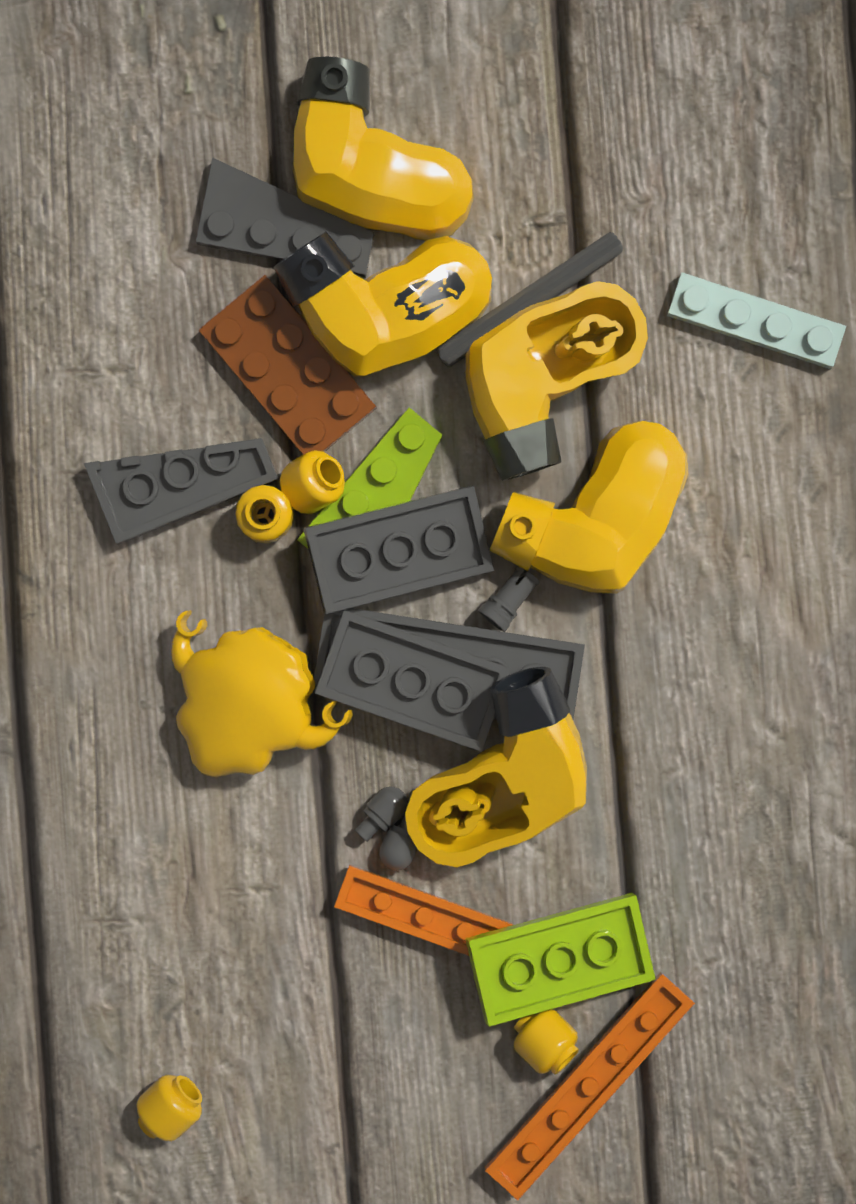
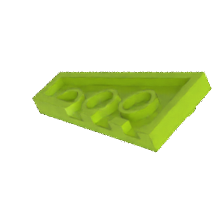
M409 407L345 482L344 491L340 498L323 508L309 526L411 501L436 451L442 434ZM303 532L297 540L308 549Z

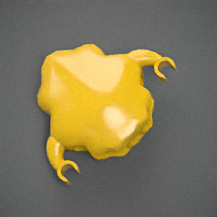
M184 611L178 616L176 620L178 630L172 640L171 656L175 669L181 674L187 699L180 707L176 715L178 729L187 741L192 763L201 774L217 778L234 773L254 775L263 772L270 763L275 751H284L296 747L304 750L319 748L332 740L340 727L347 725L351 721L353 716L351 709L344 714L341 722H337L332 718L331 711L337 701L328 703L323 709L322 718L324 723L320 726L310 725L311 713L307 699L315 688V681L308 669L307 655L298 648L293 647L285 639L274 635L263 627H255L245 631L225 632L219 638L216 647L199 650L194 653L190 646V639L192 636L203 634L207 628L206 619L200 620L196 629L190 631L187 627V619L192 611Z

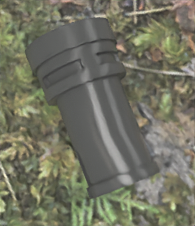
M519 566L515 568L514 573L496 595L492 594L488 601L478 610L487 621L503 632H506L512 620L517 616V609L540 583L529 571L525 573L526 570Z

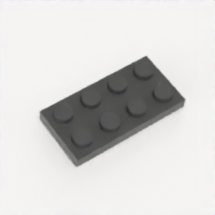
M467 486L303 528L325 614L494 571L474 486Z
M344 610L315 694L482 752L495 716L490 688L494 683L508 676L511 668Z

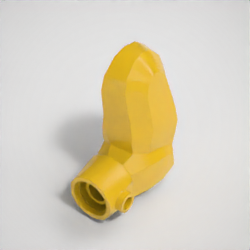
M635 421L612 428L600 441L589 480L580 490L572 508L555 509V502L512 492L490 551L526 571L532 568L559 584L588 592L618 594L628 585L665 534L676 501L683 491L689 475L687 454L675 434L661 424Z

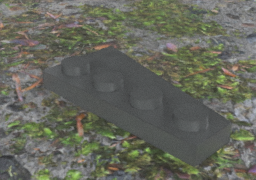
M212 157L196 238L197 245L282 261L319 235L327 232L355 265L351 269L352 272L357 276H367L374 240L373 231L306 204L299 197Z

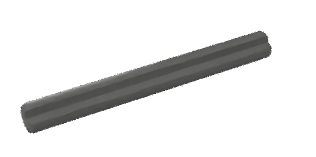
M613 232L607 233L438 346L436 351L439 358L447 367H452L466 357L467 351L475 340L530 305L557 297L620 255L623 251L621 241Z

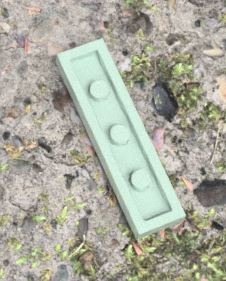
M683 272L679 276L667 313L669 317L828 369L834 366L846 329L845 325Z

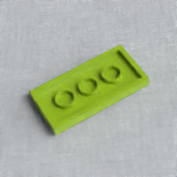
M633 893L465 938L484 1021L489 1027L656 980L637 896Z

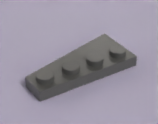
M262 438L210 445L196 449H181L160 454L138 455L117 460L84 463L117 545L241 496L252 487L268 485L279 480Z

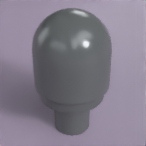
M392 786L379 790L366 804L367 807L363 812L367 817L355 831L368 842L380 828L385 832L392 828L404 816L407 809L408 800L404 792Z
M405 815L399 827L393 825L391 830L387 831L380 847V859L391 870L398 871L407 868L412 863L418 850L407 832Z

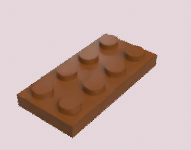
M266 275L256 281L199 329L203 337L302 454L313 450L327 451L377 409L376 405L349 373L334 361L316 340L306 322Z

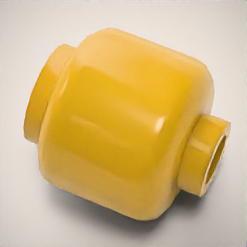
M317 450L307 452L288 463L280 476L281 491L290 501L291 507L305 514H313L336 502L343 494L345 486L344 472L340 463L327 453Z
M268 485L255 486L244 492L237 502L235 511L237 525L244 535L255 542L266 544L278 541L284 537L292 526L294 516L290 501L285 494L274 486ZM266 508L264 514H259L262 509ZM270 510L274 512L273 520L269 517ZM265 518L268 524H262L259 522V519Z
M554 1009L522 1017L514 1026V1029L518 1032L514 1040L515 1051L539 1074H545L550 1071L554 1075L558 1074L579 1051L575 1046L578 1040L576 1030Z
M165 1075L160 1077L138 1098L136 1108L139 1116L138 1124L141 1130L153 1139L159 1138L163 1141L172 1142L180 1138L201 1116L202 1095L198 1087L185 1076Z

